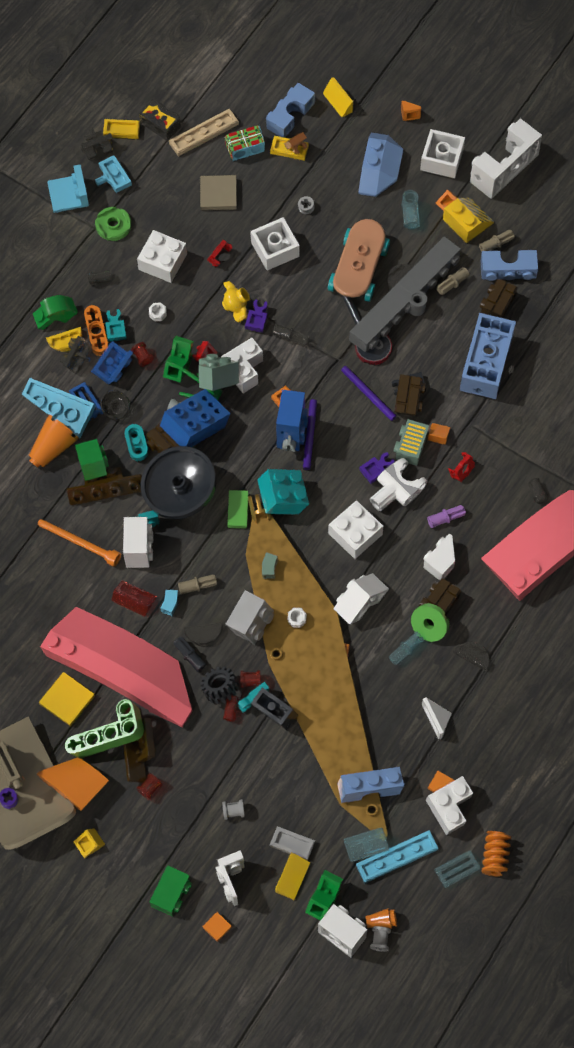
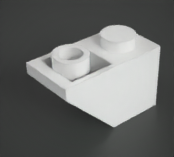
M448 534L445 538L442 537L437 542V547L434 551L430 550L424 557L423 568L438 580L444 579L454 568L455 558L451 534Z

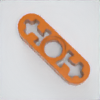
M91 305L84 310V316L92 351L95 355L102 356L108 347L101 311L97 306ZM91 312H94L96 321L92 322ZM94 327L102 329L99 334H93L91 330ZM99 339L101 341L102 349L98 348L97 340Z

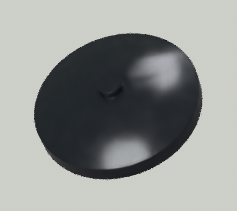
M186 446L172 447L157 454L148 463L141 478V492L146 504L154 513L168 519H183L200 512L212 499L217 485L216 471L209 458L201 451Z

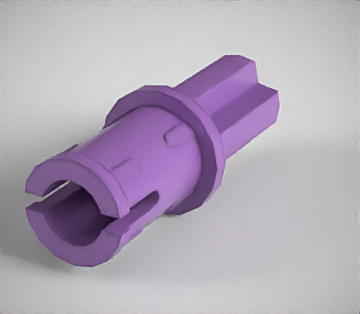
M459 505L449 510L443 509L440 513L428 516L427 520L429 526L434 528L446 522L449 524L451 520L464 516L466 512L464 507Z

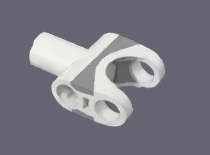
M405 458L391 464L378 476L377 481L384 487L370 498V502L378 511H382L395 499L403 506H406L425 488L428 481L424 477L415 481H407L401 476L409 463Z

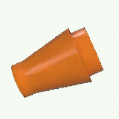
M387 908L367 915V927L380 926L392 929L393 926H397L395 910Z

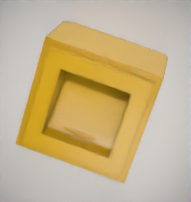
M87 829L74 841L84 858L105 845L95 829Z

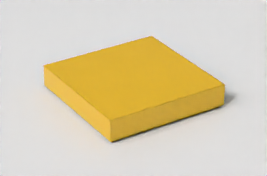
M63 672L39 701V704L71 727L95 695Z

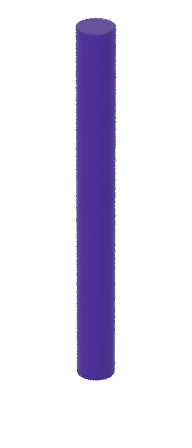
M347 366L341 369L391 421L396 418V415Z
M314 399L310 400L303 461L304 470H310L317 409V400Z

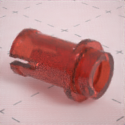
M232 695L230 701L226 699L223 720L234 722L237 706L239 705V697Z

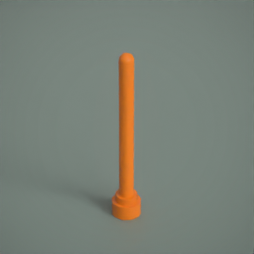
M43 519L38 521L40 527L104 557L107 564L113 567L120 561L121 553L116 550L107 551Z

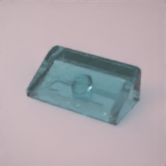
M383 828L344 839L350 862L390 850Z

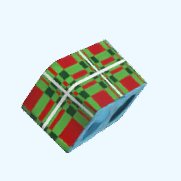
M260 125L225 136V144L232 161L258 154L265 150Z

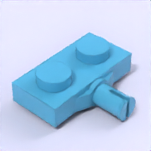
M114 155L99 162L103 176L95 179L97 186L108 182L117 193L132 185L131 180Z

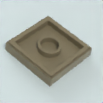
M236 175L200 176L201 210L237 209Z

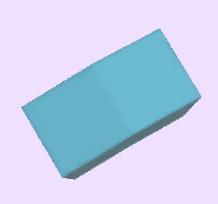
M178 590L165 591V599L161 606L162 613L173 616L178 604Z

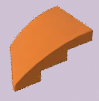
M78 757L39 771L36 774L48 786H52L65 799L67 798L80 811L109 782L104 775Z

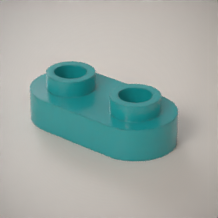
M137 424L129 425L125 429V439L130 457L136 461L144 460L148 455V447L143 429ZM133 434H137V435H138V436L135 437V438L131 437Z

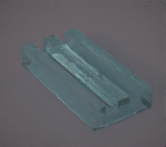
M471 850L435 868L434 871L442 882L443 887L446 888L480 870V866ZM468 857L470 858V860L465 862L464 864L448 871L445 874H442L441 871L455 865L456 863ZM472 864L474 865V867L446 881L447 877L461 871L462 869Z

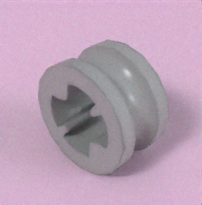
M308 196L300 198L298 201L299 211L303 214L312 213L314 211L313 199ZM305 203H309L308 208H304Z

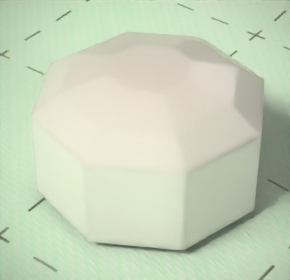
M153 303L149 307L150 318L154 321H162L167 316L166 306L162 303Z
M293 608L288 612V622L292 627L301 628L306 623L307 615L302 608Z

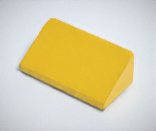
M334 77L331 78L323 94L341 117H345L353 112V101Z
M291 852L275 892L295 900L310 862Z

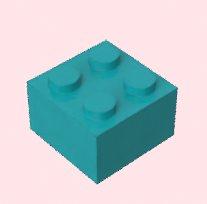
M268 469L257 479L266 514H299L309 505L301 470Z

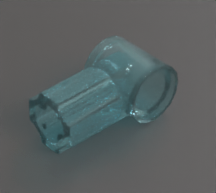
M413 190L404 192L401 204L404 227L408 229H415L420 226L419 196Z

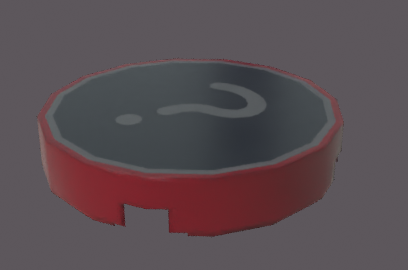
M388 335L386 337L382 336L378 340L377 346L374 349H369L367 352H364L355 345L358 358L370 365H378L387 361L392 351V343Z

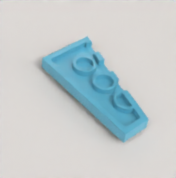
M29 378L22 392L26 399L46 414L52 415L54 420L57 419L63 423L79 439L96 407L92 402L32 378Z

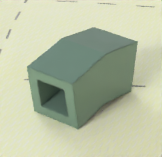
M270 553L265 554L262 562L263 579H275L278 556Z

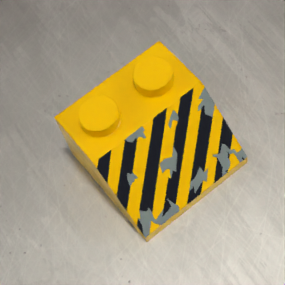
M457 198L444 208L443 220L466 243L494 223L471 198Z

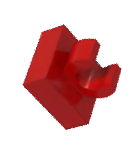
M203 341L200 346H197V353L192 356L199 362V359L207 357L208 354H217L218 352L209 342Z

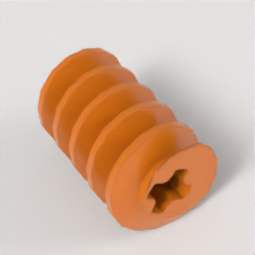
M487 831L488 835L485 838L487 843L484 846L487 851L483 854L486 859L482 862L485 867L482 868L481 872L489 876H502L501 872L508 871V868L502 866V864L509 863V860L503 858V856L510 854V852L504 850V848L510 847V844L506 843L505 840H511V836L503 832Z

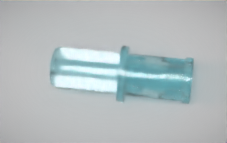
M415 631L405 642H401V646L389 656L390 661L397 665L408 654L411 655L412 650L424 641L423 637L419 638L420 634Z

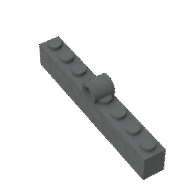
M443 237L350 331L349 341L364 352H367L369 349H374L377 346L378 340L382 336L386 337L393 325L399 324L405 313H410L414 316L422 315L426 310V292L436 286L440 277L443 278L447 275L452 265H457L461 258V248L446 237Z

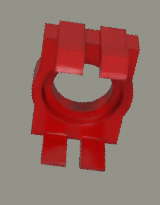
M224 239L207 259L214 267H218L221 264L215 259L221 249L224 248L228 252L232 249V245L228 244Z
M466 452L461 453L464 456L463 460L460 461L454 470L448 468L451 477L460 482L475 467L473 457ZM466 464H468V465H467V469H466L465 472L463 473V468H464V466H465Z

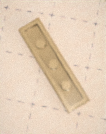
M228 109L169 140V144L175 153L180 156L239 125V121L232 111Z

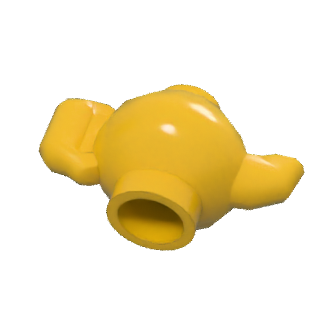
M230 281L224 282L227 291L224 294L222 305L226 311L233 312L236 322H241L248 316L246 306L247 301L250 300L249 293L245 288H236Z

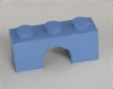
M297 83L294 88L291 87L287 96L278 102L274 111L268 113L266 117L267 129L279 137L285 138L294 128V117L289 113L298 111L305 115L315 104V93L300 83Z
M518 250L517 261L514 263L504 262L501 259L500 251H482V279L489 281L496 279L531 280L537 277V250Z
M400 767L341 775L337 783L341 803L361 800L363 796L370 793H380V797L398 795L404 787Z

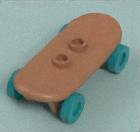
M364 219L355 223L352 228L347 229L343 242L345 247L336 273L331 274L328 291L334 292L336 289L338 293L346 297H360L365 294L364 300L370 302L375 288V284L371 283L380 255L385 257L387 255L390 239L385 238V231L377 221Z

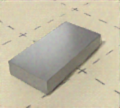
M277 826L270 847L288 854L292 852L308 861L315 840Z

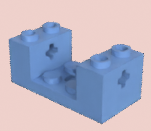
M479 313L461 378L460 391L492 399L497 398L516 321ZM491 348L494 352L492 354H486L484 352V349Z

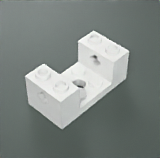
M521 118L516 123L513 122L507 130L506 150L512 155L508 158L505 157L501 163H498L484 152L472 161L470 183L491 199L539 155L542 135Z

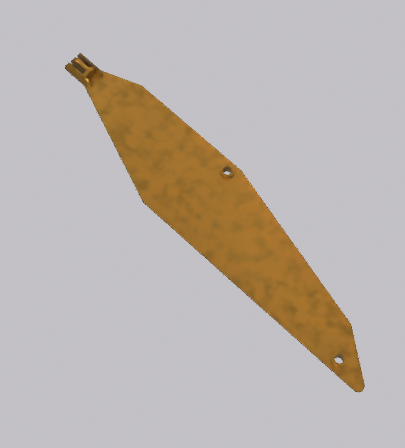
M259 494L255 495L258 507L256 511H254L252 497L248 496L252 522L246 549V560L253 593L255 596L265 600L274 610L273 619L266 625L263 634L269 666L290 707L298 714L296 719L340 806L377 837L385 839L388 834L379 794L370 793L363 796L361 800L341 803L337 783L341 775L373 771L338 614L272 515L266 514L265 509H262ZM266 553L278 556L275 579H263L262 562ZM293 608H302L307 615L306 623L301 628L292 627L288 622V612ZM274 653H280L278 657L273 656ZM370 808H374L376 810L374 813L368 812Z

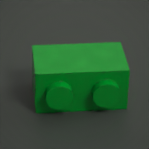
M97 439L75 445L85 481L107 475L105 468L109 467L107 457L105 456L103 445L99 446Z
M167 865L151 897L150 906L173 917L174 913H178L182 907L183 901L181 899L184 893L188 894L192 886L190 875Z

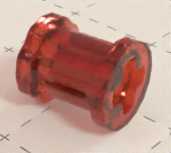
M145 342L137 343L131 348L132 354L136 355L139 360L140 367H144L154 360L153 355L149 354L146 349Z
M257 670V672L240 671L241 688L245 686L258 687L261 685L260 670Z
M151 773L147 775L148 778L141 786L136 787L137 791L147 800L151 799V795L158 787L163 786L160 780Z

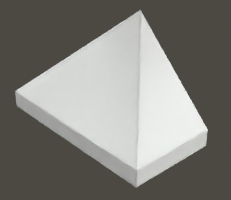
M426 697L422 701L423 709L438 739H442L452 713Z

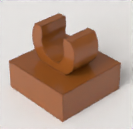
M304 132L299 133L286 141L284 145L287 149L292 148L293 153L297 155L300 153L298 145L303 150L307 149L306 143L303 142L307 137Z

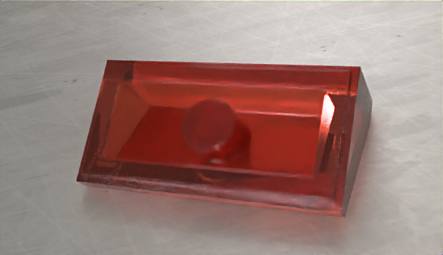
M122 580L114 589L111 600L131 611L146 616L156 596Z

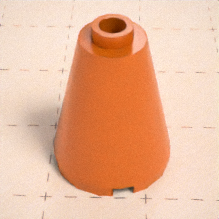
M50 414L46 418L29 453V457H31L29 461L37 468L40 465L45 467L79 439L77 435L72 437L71 435L74 432L59 420L52 421L51 418L53 416Z

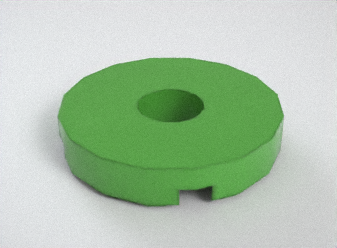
M109 207L99 212L95 220V227L97 233L102 238L116 241L128 235L131 230V219L124 209ZM111 221L118 222L116 226L108 225Z
M430 603L420 605L411 616L413 630L426 641H438L449 630V620L446 618L443 609L437 605ZM427 619H431L434 626L429 625Z

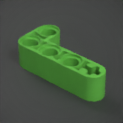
M121 700L116 707L117 722L69 737L65 742L66 751L76 758H84L140 739L143 736L144 728L139 707L130 700ZM131 707L130 712L126 714V710ZM135 726L134 730L129 733L130 728ZM116 732L115 737L111 739V735ZM98 738L97 742L93 745L94 739Z

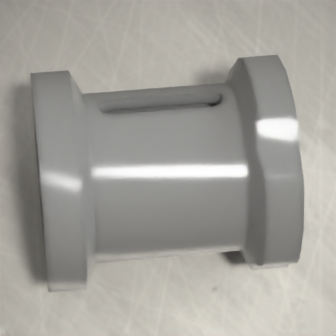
M242 799L239 802L233 803L222 802L224 820L234 816L245 817Z
M374 926L372 930L374 932L373 944L370 945V949L388 951L387 941L391 929Z

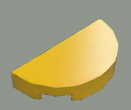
M78 327L47 337L46 340L50 347L62 352L70 351L81 342L82 329Z

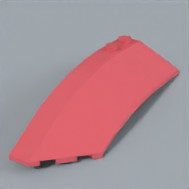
M568 490L540 509L481 558L519 601L574 556V490Z
M75 607L50 630L40 646L47 657L102 683L149 710V712L182 728L193 711L178 660L138 636L78 607Z

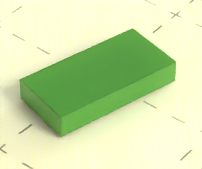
M229 490L228 528H247L248 491Z

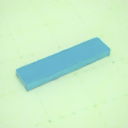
M430 830L356 863V867L364 883H367L437 851L438 846Z

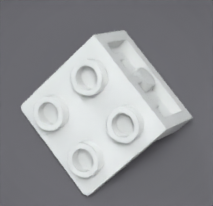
M241 851L218 859V867H215L220 883H225L223 888L227 901H232L234 906L238 905L237 895L228 874L236 875L244 868V858Z

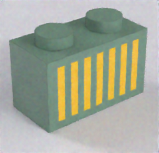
M409 419L406 425H402L399 436H402L400 442L396 441L394 447L396 460L405 458L409 464L418 465L429 433V425Z

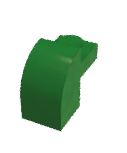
M56 295L40 302L41 307L33 313L38 329L44 330L55 320L66 323L78 312L71 297Z
M175 336L171 355L165 363L164 378L177 382L183 380L186 374L182 370H188L192 360L193 341Z
M324 870L305 913L321 921L335 903L341 890L340 887L343 879Z

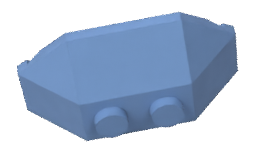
M370 134L364 156L358 194L377 197L380 192L386 190L397 181L403 148L389 135Z

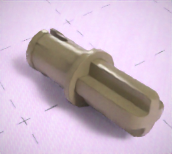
M507 230L498 236L493 235L490 240L479 244L481 252L499 249L501 245L513 240L515 236L512 230Z
M462 267L453 275H449L447 280L438 285L437 291L439 294L444 295L453 287L457 288L459 283L470 276L468 270Z
M215 575L201 578L194 577L192 580L179 582L178 587L181 595L192 591L200 592L199 589L217 585Z

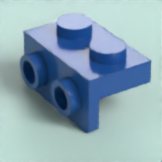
M112 341L91 372L108 385L113 381L117 382L123 374L120 372L122 368H126L132 361L130 356L133 352L131 350L125 351Z

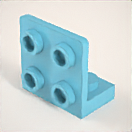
M81 165L74 166L75 173H72V176L47 182L54 213L89 206Z

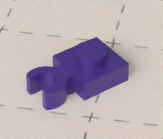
M255 300L253 303L254 311L249 310L245 329L263 333L267 320V313H264L267 311V302L265 301L262 307H258V300Z
M388 452L382 454L379 461L374 457L359 467L360 472L370 484L377 480L385 468L395 463L394 460L390 462L385 461L389 457Z

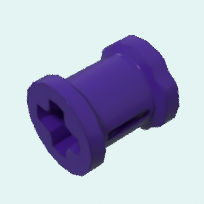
M4 788L0 792V803L4 808L11 809L18 804L17 794L12 788ZM11 794L13 800H9L6 803L4 797H9Z

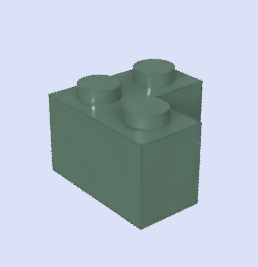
M208 354L207 357L199 359V388L213 391L239 384L238 361L231 360L230 357L220 358L217 354Z

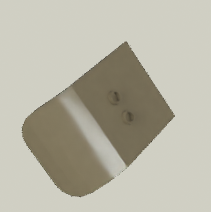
M29 717L0 730V792L4 788H12L18 798V804L11 809L4 808L0 803V843L8 850L18 848L67 823L76 814L74 805L67 798L65 799L52 786H48L36 775L39 771L52 767L53 764ZM11 794L9 797H4L6 803L9 800H13Z

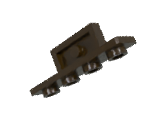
M121 467L108 468L106 470L107 475L87 480L85 485L67 488L69 504L76 505L141 492L142 475L122 477Z
M131 707L126 710V714L130 712ZM151 718L142 719L144 733L140 739L124 744L128 782H146L144 763L155 757ZM135 726L130 728L129 733L134 730Z

